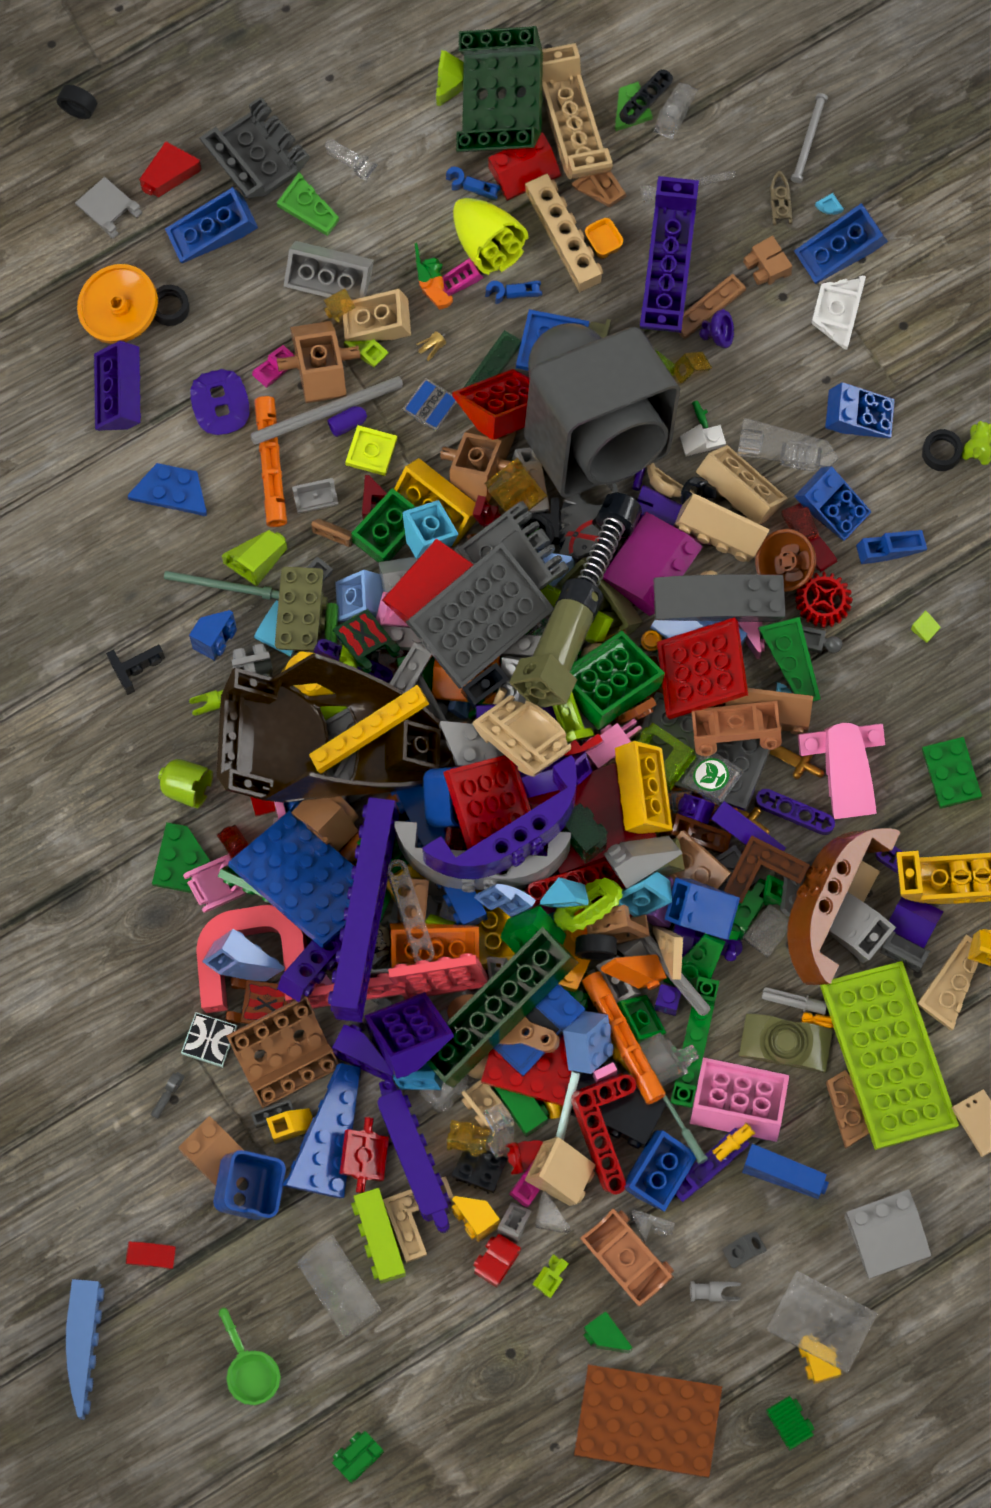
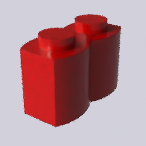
M499 1233L496 1237L492 1236L485 1246L488 1249L484 1256L479 1255L473 1264L475 1267L474 1274L496 1288L502 1282L521 1252V1247Z

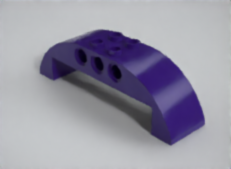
M658 176L640 321L641 329L677 333L682 331L699 180Z
M570 755L553 766V782L560 793L457 857L454 856L440 836L422 847L424 863L434 871L449 877L480 879L499 874L511 866L517 867L525 861L527 856L540 853L544 849L543 846L552 841L562 831L573 811L577 783L576 764L573 756Z

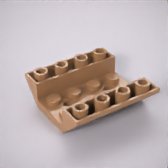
M306 996L300 1002L294 1000L226 1035L262 1108L328 1075L339 1064ZM297 1030H304L302 1037L294 1038V1033ZM258 1050H264L265 1054L262 1058L254 1057Z

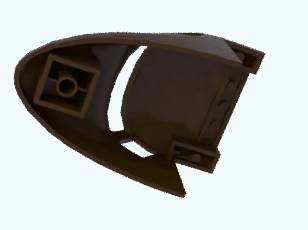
M313 653L273 678L235 667L232 669L221 694L216 776L226 791L281 803L396 792L423 785V777L428 770L433 768H450L455 765L453 754L446 743L447 740L444 733L439 727L440 720L424 707L357 750L353 775L350 780L326 776L327 770L320 774L309 756L310 753L329 742L327 723L320 707L346 706L349 708L354 723L357 724L404 692L355 667ZM317 683L335 694L308 696L292 685Z

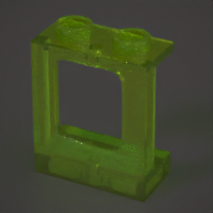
M652 723L649 727L643 729L638 742L648 744L652 737L656 735L673 747V751L664 762L667 789L671 791L696 758V755L692 748Z

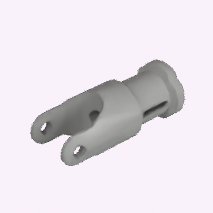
M691 1281L690 1301L694 1302L695 1299H709L710 1302L740 1301V1297H727L722 1295L721 1292L729 1286H741V1283L710 1281L709 1284Z

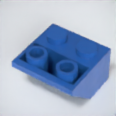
M228 610L199 618L189 634L192 648L214 661L217 656H221L226 649V642L229 638L232 639L237 631L233 612Z

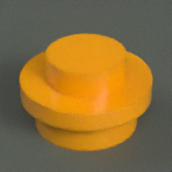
M647 631L641 637V645L647 651L658 650L657 642L661 641L662 637L656 631Z

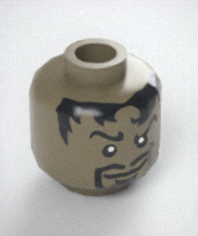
M381 924L379 925L374 953L377 958L389 954L388 949L391 948L390 931L388 927H382Z

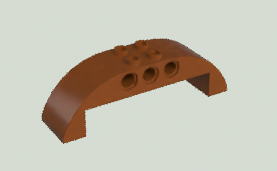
M880 828L842 834L824 846L808 868L806 878L797 891V897L790 912L787 932L788 949L792 963L798 976L806 985L831 984L839 965L819 951L865 852L892 851L900 834V831L897 829Z

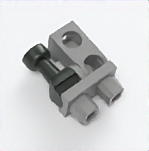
M263 644L252 646L254 655L251 656L245 655L244 648L233 650V659L231 660L233 668L236 667L271 677L273 674L269 652H266Z

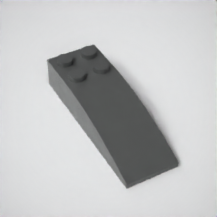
M717 574L653 578L655 620L724 621L735 617L738 622H779L785 617L783 575Z

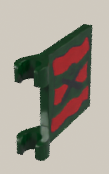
M369 609L333 628L335 635L349 651L363 672L370 673L372 671V663L366 657L384 646L392 658L400 654V646L390 638Z

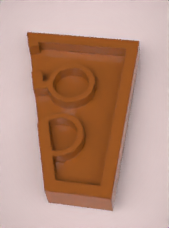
M653 697L640 702L606 726L611 724L613 727L617 723L621 725L633 718L635 720L643 718L654 712L652 707L657 704Z

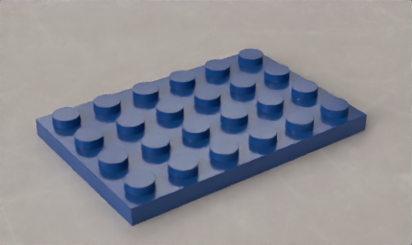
M290 810L229 861L228 866L321 948H324L340 934L341 928H345L344 910L345 907H349L350 900L347 899L349 886H353L354 879H351V872L354 865L331 845L321 841L301 820H297Z

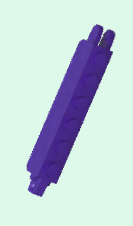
M389 1079L379 1083L382 1096L377 1104L423 1220L428 1222L433 1220L438 1232L446 1233L450 1230L449 1220L447 1219V1214H450L448 1206L452 1204L447 1192L442 1193L440 1186L443 1185L440 1174H435L432 1167L435 1166L432 1154H427L424 1149L428 1145L423 1133L418 1134L416 1127H419L416 1115H411L408 1108L412 1107L407 1095L403 1096L401 1089L398 1090Z

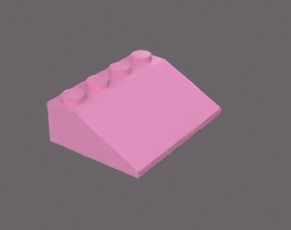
M703 1058L690 1124L731 1132L735 1127L737 1130L740 1129L747 1122L751 1126V1130L755 1132L751 1137L777 1142L789 1075Z

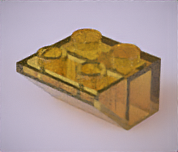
M518 457L485 482L490 495L505 512L521 501H524L529 511L547 497L541 486Z

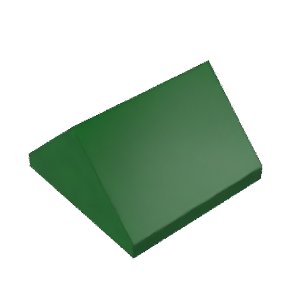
M647 995L622 1000L617 1003L640 1046L666 1034Z

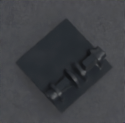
M467 1142L452 1177L457 1182L468 1183V1186H471V1184L475 1185V1189L479 1187V1189L486 1191L487 1194L490 1192L494 1193L508 1158L486 1149L479 1150L478 1146Z

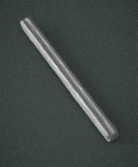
M399 376L255 431L251 433V440L254 444L267 441L403 387V382Z

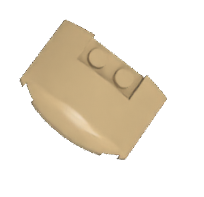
M509 695L473 721V726L486 743H492L518 766L519 771L535 777L569 752L571 744H567L564 729L549 713L527 700L525 703L513 701L515 696Z

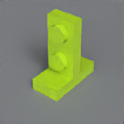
M572 692L566 704L552 706L558 723L566 733L567 744L574 740L578 742L594 736L592 727L584 728Z

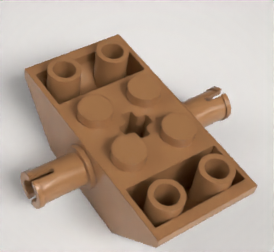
M331 321L290 327L295 356L277 358L278 371L295 368L299 370L306 403L345 397L346 387L342 361L360 359L359 346L340 349Z
M473 426L464 432L458 450L444 446L442 448L443 451L440 452V458L453 461L450 467V483L475 503L478 495L485 496L489 502L501 472L515 476L519 474L516 470L520 471V463L506 460L516 432L514 431L492 440Z

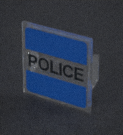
M425 378L402 410L424 426L437 431L457 402L450 392Z

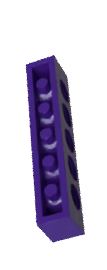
M340 934L324 948H321L312 940L282 974L277 989L297 1002H300L304 996L309 997L314 990V985L316 983L320 984L326 975L325 972L327 970L331 971L337 963V949H341L342 946Z

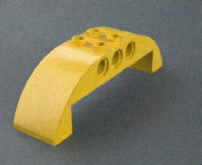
M919 851L896 853L900 895L903 898L927 904L991 902V853L919 858Z

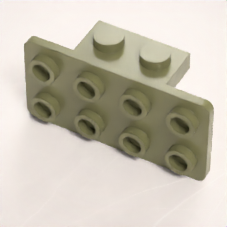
M283 567L281 569L275 647L277 649L314 651L318 642V636H322V630L326 628V617H323L324 609H327L328 597H325L322 591L324 572L321 568Z

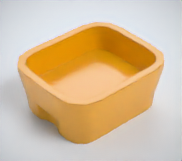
M602 218L585 229L588 242L601 259L608 257L611 253L618 252L623 244L621 234L609 218Z

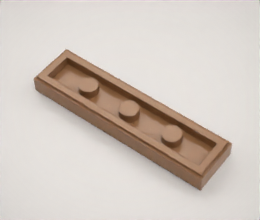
M733 273L684 312L682 331L679 333L684 340L699 329L704 320L709 321L715 312L724 309L746 291V287Z

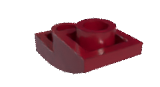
M478 495L473 516L485 528L499 518L501 513L497 506L489 505L485 496Z
M811 527L801 533L809 539L815 549V568L822 572L837 562L833 552Z

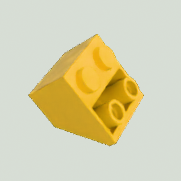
M459 1196L452 1198L453 1205L451 1206V1211L458 1221H464V1229L471 1239L476 1238L480 1242L497 1230L500 1219L487 1201Z

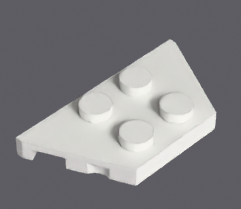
M859 276V279L849 281L843 279L835 283L821 284L812 324L845 350L848 349L866 276Z

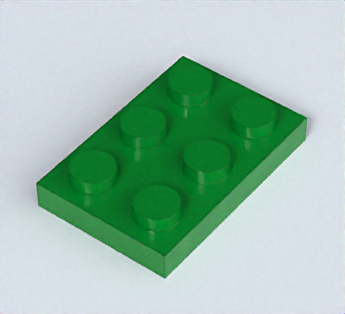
M964 737L922 747L923 756L940 809L982 798Z

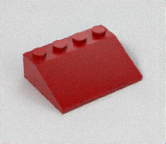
M511 369L454 391L452 396L478 431L494 440L525 427L530 378L515 369Z
M435 539L386 594L382 601L405 622L474 564L438 539Z

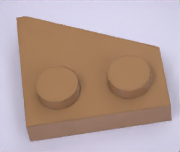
M611 171L581 177L571 183L574 189L608 207L613 206L627 196Z

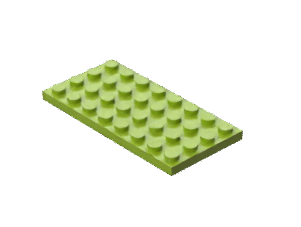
M903 961L832 979L831 984L820 985L874 1149H882L957 1128L959 1124L952 1110L953 1106Z

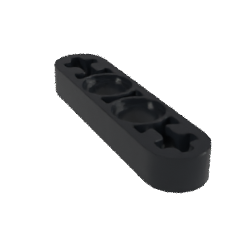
M659 70L623 106L619 113L621 121L629 125L635 123L669 88L673 81L672 74L667 70ZM665 79V80L661 83V85H659V83H658L659 80ZM647 88L654 89L656 95L650 94ZM636 99L644 101L645 106H640ZM633 109L634 113L629 116L628 113Z

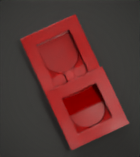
M599 734L582 746H580L577 740H574L570 743L571 750L562 757L574 756L592 750L602 744L604 740Z
M129 1241L125 1264L171 1270L174 1265L176 1246Z

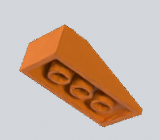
M390 923L391 968L398 964L416 965V962L423 960L435 962L442 957L454 959L459 958L462 954L476 955L479 960V926Z

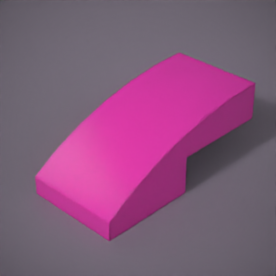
M282 345L269 354L268 360L255 368L252 375L267 388L287 371H278L277 358L295 355Z
M533 1162L509 1193L510 1196L526 1208L530 1206L540 1190L525 1181Z

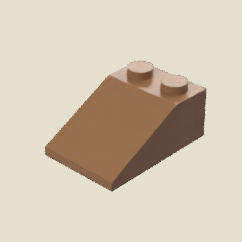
M210 1116L178 1147L180 1153L215 1186L223 1156L243 1150ZM239 1178L236 1186L238 1187L245 1178Z

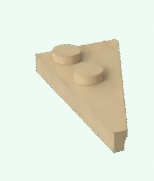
M653 926L654 936L671 979L681 980L683 937L664 927Z

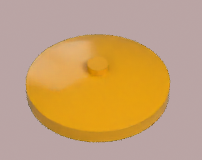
M127 264L107 266L94 273L81 289L77 303L79 320L84 329L93 338L109 344H114L118 341L128 342L141 335L153 321L158 306L157 291L151 279L139 268Z

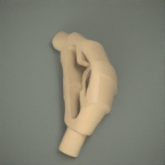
M654 463L646 466L650 484L655 491L668 498L681 497L682 484L666 475L659 468H656Z

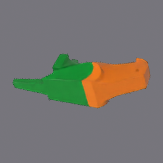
M414 243L419 284L423 294L439 310L448 308L453 302V297L448 296L443 291L444 280L440 274L443 264L436 258L426 259L421 263L418 243Z

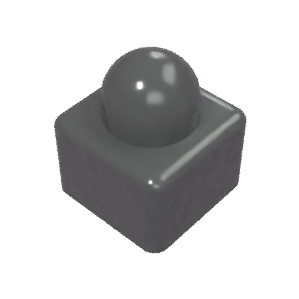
M565 323L548 329L536 340L528 360L530 380L524 437L562 497H571L598 485L612 484L627 479L644 469L647 465L661 460L669 453L672 445L680 387L641 329L629 327L602 338L587 326Z

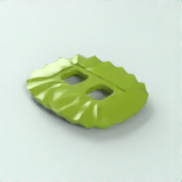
M608 878L596 879L594 882L587 883L585 887L589 901L588 905L556 908L554 922L563 931L569 930L574 932L577 929L584 930L587 925L594 924L596 920L602 919L605 914L610 913L612 907L619 905V900L623 898V889L618 883ZM598 896H603L602 898H600V899H599L598 901H596L595 903H592V902H591L592 900H594V899L597 898ZM581 908H584V909H585V910H583L581 913H579L578 915H576V916L573 915L575 912H577V911L580 910Z

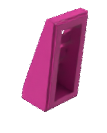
M469 258L442 276L444 280L443 291L448 296H451L483 279V276ZM470 269L473 272V274L469 275L468 270ZM464 273L466 278L462 279L460 274ZM456 277L459 283L455 284L452 278ZM446 281L450 282L452 286L450 289L447 287Z

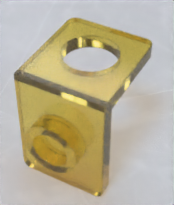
M703 352L685 353L671 369L678 381L684 383L694 372L708 371L712 369V366ZM681 364L686 366V374L684 376L679 372Z

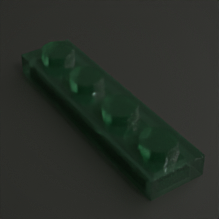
M504 330L463 388L500 374L520 347L522 340Z

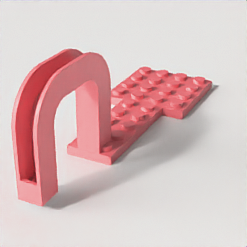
M273 905L230 910L215 916L205 925L197 942L201 1008L206 1013L228 1010L225 975H219L202 962L214 941L232 929L241 932L244 936L266 932L278 933L282 940L284 970L286 971L308 946L306 934ZM462 954L459 958L454 959L442 957L435 962L423 960L416 962V965L410 966L398 964L394 968L388 969V973H381L375 978H370L366 1000L402 995L406 1000L424 992L429 997L461 992L467 989H480L489 981V976L476 955ZM315 984L314 990L307 997L312 1009L330 1006L328 1004L329 992L333 991L334 984ZM285 994L287 1003L294 1001L293 998Z

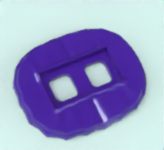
M225 369L210 371L201 374L197 379L193 380L192 387L190 388L192 409L199 426L204 431L213 435H223L237 431L246 424L250 414L248 395L240 376L234 371H227ZM222 386L225 395L212 398L210 390ZM227 405L229 414L218 417L215 408Z

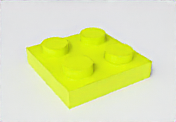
M357 425L345 462L346 466L386 476L398 439L397 436Z

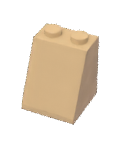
M555 1137L543 1141L525 1181L565 1204L572 1206L583 1200L585 1196L584 1188L593 1179L595 1174L593 1169L596 1164L561 1138Z

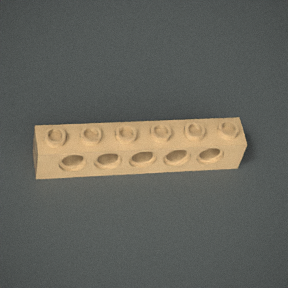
M548 174L525 183V193L579 292H582L601 283L603 270L599 263H595L591 247L586 246L582 230H578L575 226L576 220L574 215L568 213L566 209L567 203L563 196H559L555 180H551ZM550 197L551 200L545 201L543 198ZM553 214H559V215H561V216H560V217H553L552 215H553ZM567 230L569 233L562 234L561 231ZM577 247L578 250L572 251L570 248ZM580 264H586V265H588V266L585 267V268H582V267H580V266H578V265H580Z

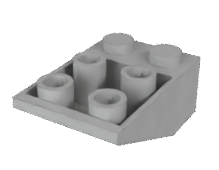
M847 892L828 934L864 963L871 959L896 927L880 913Z

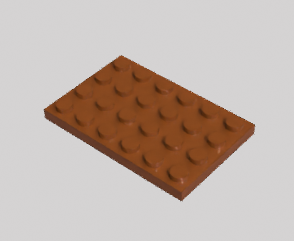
M588 1364L574 1456L709 1478L722 1386Z

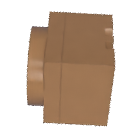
M341 796L303 800L291 812L297 820H301L321 841L331 845L337 852L358 832V829L353 824L358 819V815Z

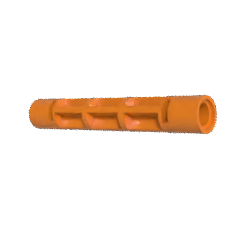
M271 396L256 398L254 403L258 430L276 424L275 398ZM277 436L259 443L265 494L266 524L269 527H281L287 524L282 486L283 476L279 456L280 447Z
M600 971L588 975L581 982L598 1013L608 1015L609 1024L611 1025V1037L635 1079L636 1085L646 1104L649 1105L659 1101L666 1096V1093L647 1061L640 1044H638L626 1018L618 1007Z

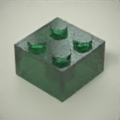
M579 803L573 808L571 816L561 832L571 833L570 845L586 864L606 849V835L608 833L601 823L597 824L594 821L592 811L587 806L584 808Z

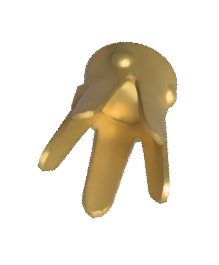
M436 331L430 338L417 343L416 345L428 341L418 352L423 353L435 346L427 357V361H429L439 348L446 344L445 334L441 335Z

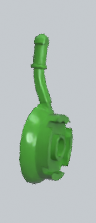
M223 1307L219 1310V1317H221L226 1332H228L239 1353L228 1368L226 1378L228 1389L234 1398L243 1404L258 1405L265 1403L274 1396L279 1388L281 1378L279 1367L273 1358L264 1352L244 1351L245 1349L236 1331V1325H234L229 1311Z

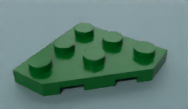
M166 822L153 876V886L192 893L187 884L192 878L185 879L183 875L190 870L211 862L188 826Z

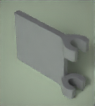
M106 177L102 178L75 202L112 239L119 234L113 222L126 210H129L135 218L142 214L140 205L128 198Z

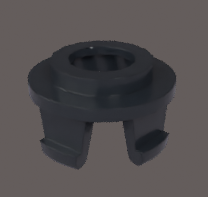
M694 476L687 480L681 491L682 505L692 495L690 489L693 486L697 488V495L705 499L716 498V488L708 485V481L699 476Z

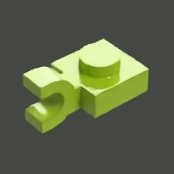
M552 1255L549 1260V1268L544 1266L532 1285L545 1296L551 1298L563 1280L559 1275L566 1269L569 1263L562 1258L559 1259L557 1256Z

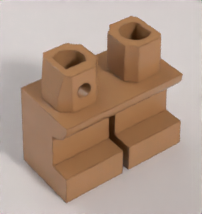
M773 235L753 246L751 253L746 255L743 260L747 269L755 266L759 268L758 271L753 273L757 285L766 282L771 285L775 280L781 277L786 278L792 273L793 266L784 252H782Z

